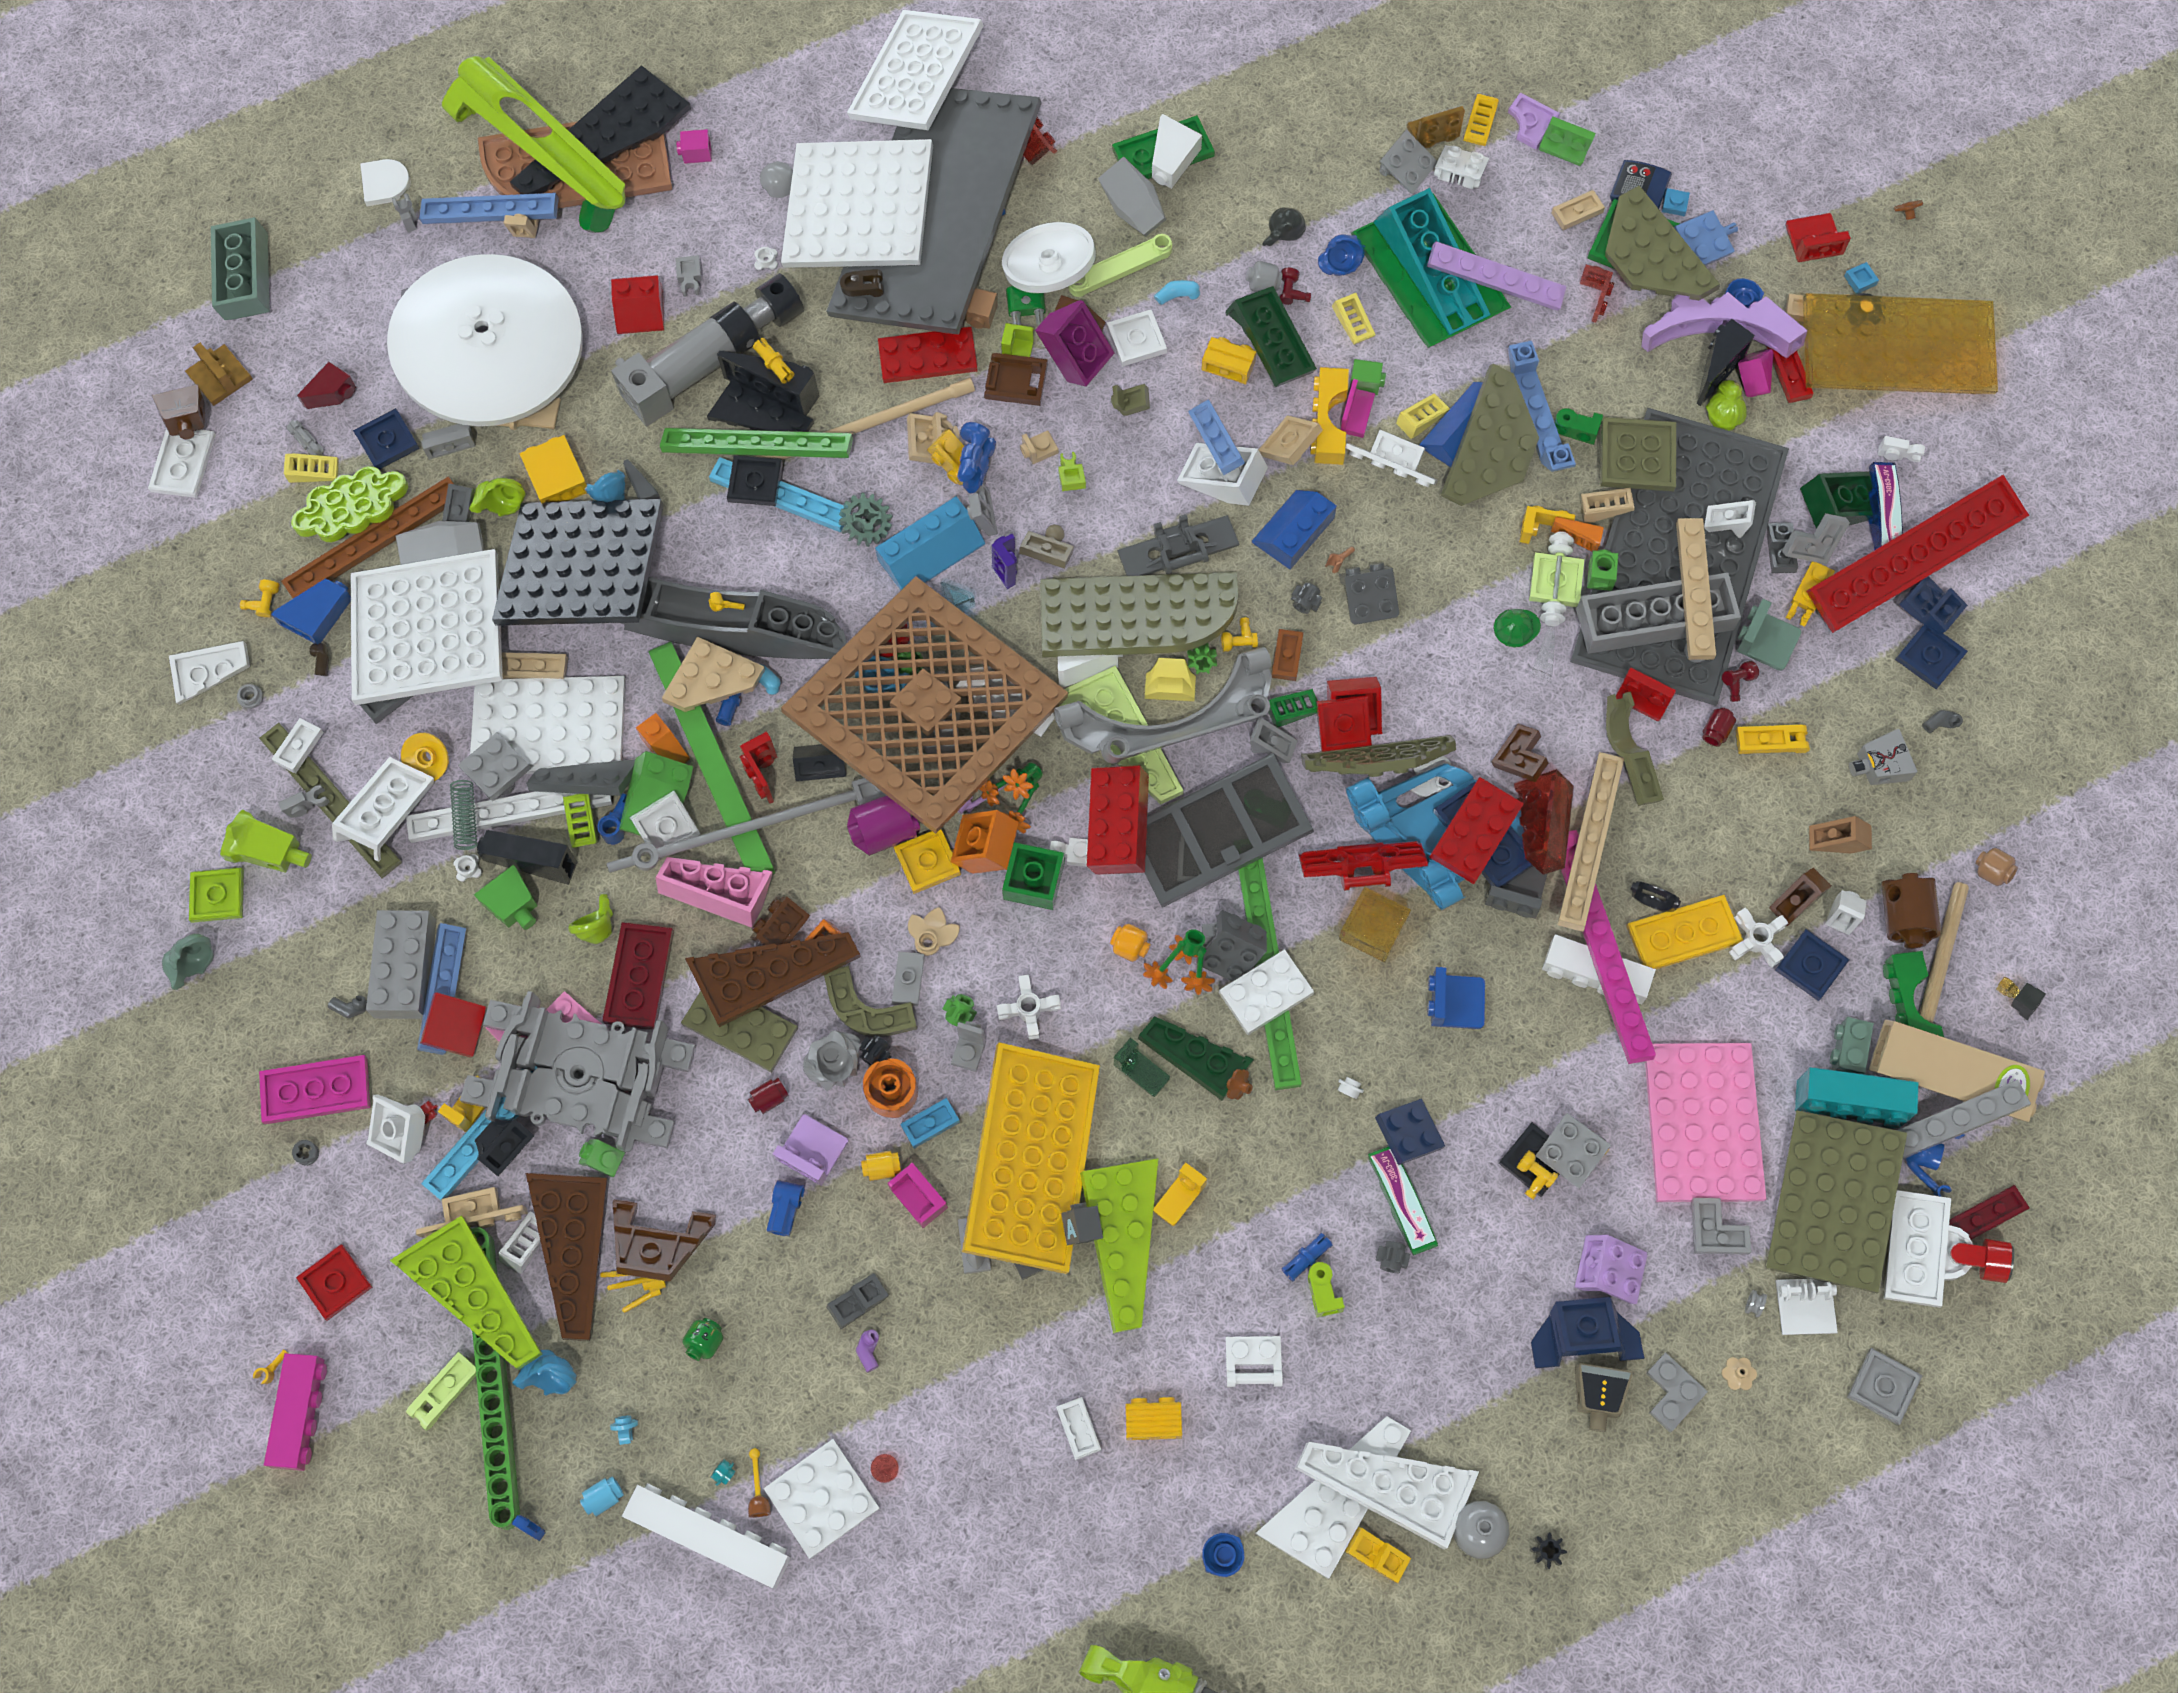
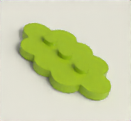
M372 466L361 468L353 476L341 475L335 478L330 486H318L308 494L306 498L307 506L293 515L291 526L301 537H310L318 534L320 539L325 542L338 541L346 533H361L370 523L383 522L392 515L394 510L393 502L402 498L407 493L408 482L403 474L391 471L382 474L378 468Z

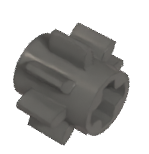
M1305 583L1303 587L1297 585L1291 594V600L1294 601L1293 607L1304 614H1308L1311 609L1317 612L1322 603V597L1319 596L1321 591L1311 583Z
M1386 1241L1385 1247L1379 1246L1376 1261L1381 1262L1380 1269L1396 1274L1400 1273L1401 1268L1407 1269L1411 1254L1405 1253L1406 1246L1394 1241Z

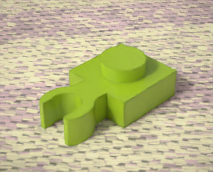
M1072 452V459L1066 460L1063 457V453H1061V466L1058 467V475L1062 491L1086 489L1082 464H1076L1075 452Z

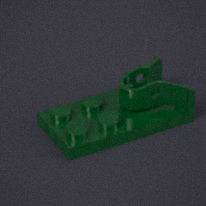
M1274 286L1236 299L1226 310V316H1230L1235 320L1251 340L1275 388L1309 375L1317 369Z

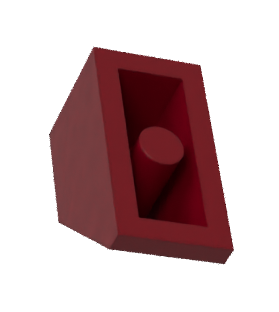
M328 361L300 391L297 397L306 409L339 405L353 395L356 385L350 375Z

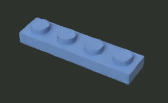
M1209 399L1188 411L1223 475L1245 464Z

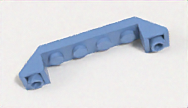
M1527 341L1509 345L1511 373L1515 375L1539 436L1536 450L1541 464L1551 472L1575 467L1576 463L1569 443L1562 445L1536 369L1539 359L1533 342Z

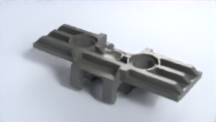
M1187 514L1179 516L1178 525L1163 529L1161 522L1153 525L1155 538L1119 549L1117 552L1127 576H1143L1161 570L1165 571L1166 574H1170L1172 570L1200 561H1203V563L1208 562V555L1239 546V541L1228 515L1191 527L1188 525ZM1198 536H1204V537H1206V538L1208 539V543H1205V544H1204V543H1203V540H1202V539H1199V538H1197V537H1198ZM1151 551H1159V558L1155 560L1149 558L1148 554ZM1191 551H1196V553H1192L1170 561L1168 560L1172 557L1180 556Z

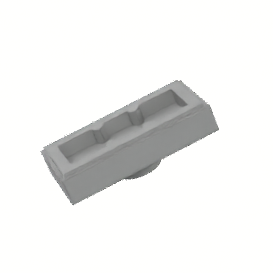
M898 951L892 996L893 1004L911 1002L913 1006L919 1005L924 954Z

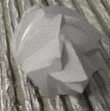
M831 1031L828 1036H824L810 1045L809 1052L803 1062L804 1073L818 1087L822 1086L827 1092L835 1085L845 1088L848 1077L858 1076L856 1068L861 1040L847 1032Z

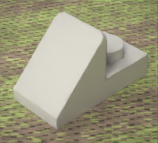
M1751 500L1708 506L1704 528L1708 532L1732 530L1738 538H1741L1753 524L1756 502Z

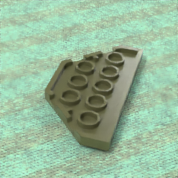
M1640 186L1619 196L1605 257L1631 290L1641 291L1642 289L1656 291L1655 294L1675 297V294L1690 296L1689 299L1697 301L1719 290L1720 283Z
M1494 363L1487 370L1441 493L1442 497L1460 506L1522 482L1539 440L1515 375Z
M1451 735L1301 754L1304 768L1310 772L1328 771L1338 772L1339 774H1368L1370 777L1382 776L1383 772L1393 771L1397 774L1407 773L1411 768H1417L1456 750V741Z

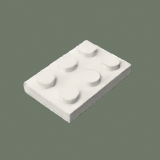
M1284 949L1220 989L1219 994L1246 1034L1250 1035L1312 996L1314 991Z

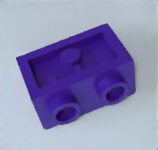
M1013 534L1006 537L1001 536L992 544V569L1008 590L1016 585L1017 575L1015 537Z

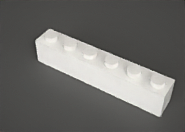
M648 1483L645 1488L639 1485L636 1486L622 1517L775 1590L777 1589L791 1559L785 1555L787 1549L773 1542L770 1547L761 1544L762 1537L750 1531H746L745 1535H742L735 1531L737 1525L724 1519L717 1523L710 1519L711 1513L699 1507H696L695 1511L685 1508L687 1502L672 1495L670 1500L660 1496L661 1489Z

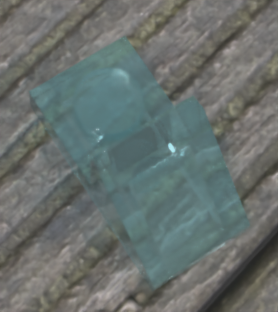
M940 582L944 598L962 612L975 607V599L972 592Z

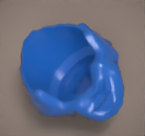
M1337 235L1328 243L1325 252L1318 257L1319 268L1322 272L1328 275L1334 274L1335 276L1355 272L1363 262L1364 248L1366 246L1361 243V240L1356 235Z

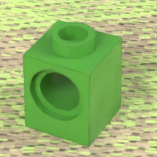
M1593 550L1589 560L1587 588L1612 591L1617 579L1618 553H1611L1609 550ZM1598 567H1605L1608 571L1600 570Z

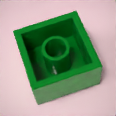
M1014 842L1002 888L1003 900L1054 910L1065 865L1064 853Z

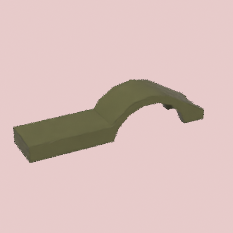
M1627 692L1623 694L1622 699H1616L1615 694L1607 697L1606 731L1608 740L1613 750L1624 758L1638 806L1660 802L1664 798L1650 752L1637 746L1630 733L1629 716L1631 709L1635 705L1632 694Z

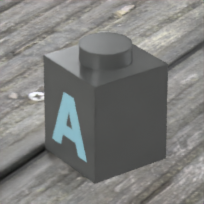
M1086 1203L1070 1205V1211L1061 1213L1067 1246L1088 1243L1103 1238L1097 1206L1087 1207Z

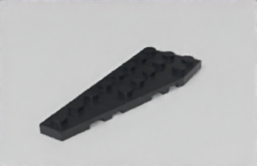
M641 65L568 131L605 164L619 157L618 154L631 148L634 150L640 147V143L648 139L653 141L659 138L691 109V106L687 100ZM535 159L514 177L510 184L520 194H542L552 189V185L562 180Z

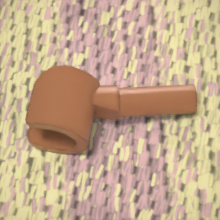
M1351 546L1342 554H1330L1325 567L1332 565L1334 566L1332 573H1338L1343 560L1352 554L1355 549Z

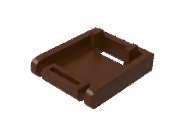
M992 353V362L989 364L984 398L1041 406L1048 359ZM1032 373L1040 374L1038 389L1030 387Z

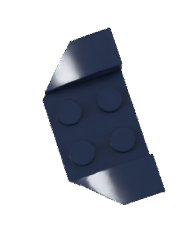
M1610 1297L1556 1301L1548 1318L1531 1341L1535 1369L1560 1367L1562 1357L1618 1352L1620 1361L1645 1358L1640 1332L1616 1311Z

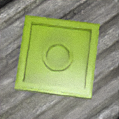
M242 868L190 872L189 921L195 923L243 918L244 870Z

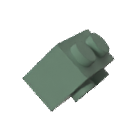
M1846 1017L1841 1024H1837L1834 1032L1836 1046L1830 1055L1831 1070L1865 1074L1874 1023Z

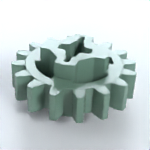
M861 493L859 499L853 495L850 499L851 503L845 501L843 505L845 509H841L839 513L843 518H840L838 523L839 525H845L842 529V534L849 533L848 541L855 538L857 539L858 546L862 541H865L866 546L869 547L872 540L875 544H879L880 537L885 539L888 534L887 531H890L892 524L888 523L891 521L892 515L886 514L889 506L882 507L883 499L880 498L878 501H875L874 494L866 498L865 494ZM858 507V512L850 515L851 511ZM881 525L880 528L873 533V527Z

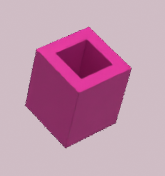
M708 129L680 131V141H677L676 145L677 153L682 155L684 164L712 162L711 141Z

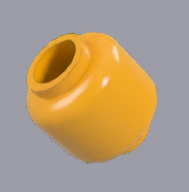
M1125 924L1123 927L1118 926L1110 942L1113 945V952L1130 962L1136 961L1140 956L1144 958L1151 946L1147 942V932L1132 924Z

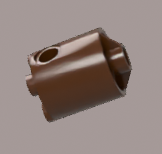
M1906 873L1902 875V879L1881 882L1888 940L1904 943L1905 948L1916 949L1926 946L1931 940L1941 935L1935 878H1919L1917 873Z

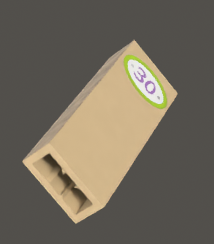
M1884 1020L1868 1069L1869 1071L1894 1079L1919 1082L1918 1087L1963 1102L2019 1080L2031 1105L2007 1116L2029 1122L2036 1112L2038 1092L2042 1090L2045 1083L2044 1070L1891 1020Z

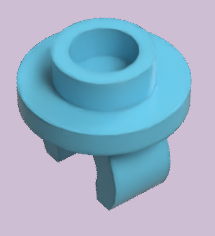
M631 1415L615 1418V1423L610 1425V1430L618 1431L620 1445L631 1443V1440H633L632 1428L638 1425V1420H632Z

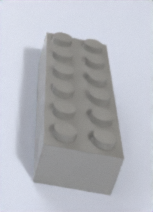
M1729 573L1710 575L1709 585L1714 633L1735 630L1741 615ZM1681 580L1581 596L1576 608L1588 654L1686 638Z

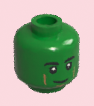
M708 1318L694 1321L682 1340L684 1347L687 1349L685 1353L696 1361H700L701 1358L711 1359L724 1338L721 1326Z

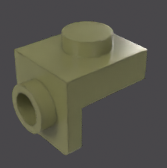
M1145 384L1122 390L1118 385L1112 386L1113 395L1111 396V403L1114 409H1117L1123 416L1150 409L1149 388Z

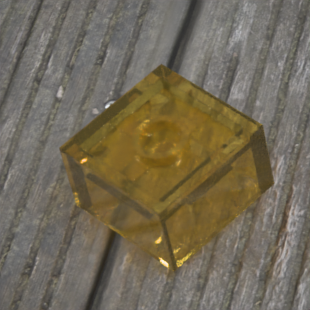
M1364 887L1341 930L1339 940L1385 963L1409 918L1411 909Z

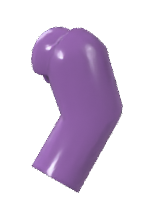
M875 1330L865 1331L861 1335L856 1348V1353L867 1373L879 1367L873 1356L879 1340V1335Z

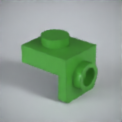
M590 1139L580 1149L579 1157L581 1158L578 1164L593 1168L609 1177H614L625 1152L598 1139Z

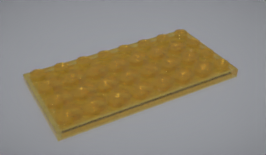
M1806 293L1803 296L1804 328L1807 330L1805 338L1806 388L1959 394H1996L1998 392L1993 301Z

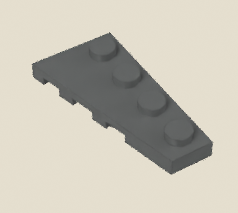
M635 759L540 768L533 773L526 784L528 790L534 792L621 796L630 783Z

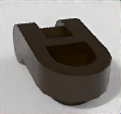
M879 269L845 273L840 279L841 290L849 297L865 295L880 297L883 295V285L881 284L883 274Z

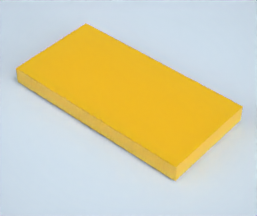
M1725 895L1677 908L1674 912H1664L1630 922L1626 925L1641 964L1653 969H1660L1730 948L1743 941Z

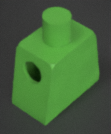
M514 865L474 894L480 904L508 928L518 922L524 930H527L536 923V919L530 911L538 905Z

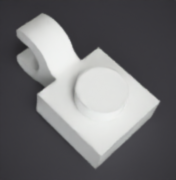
M1069 838V845L1059 841H1051L1050 850L1063 852L1065 858H1067V865L1087 867V839Z

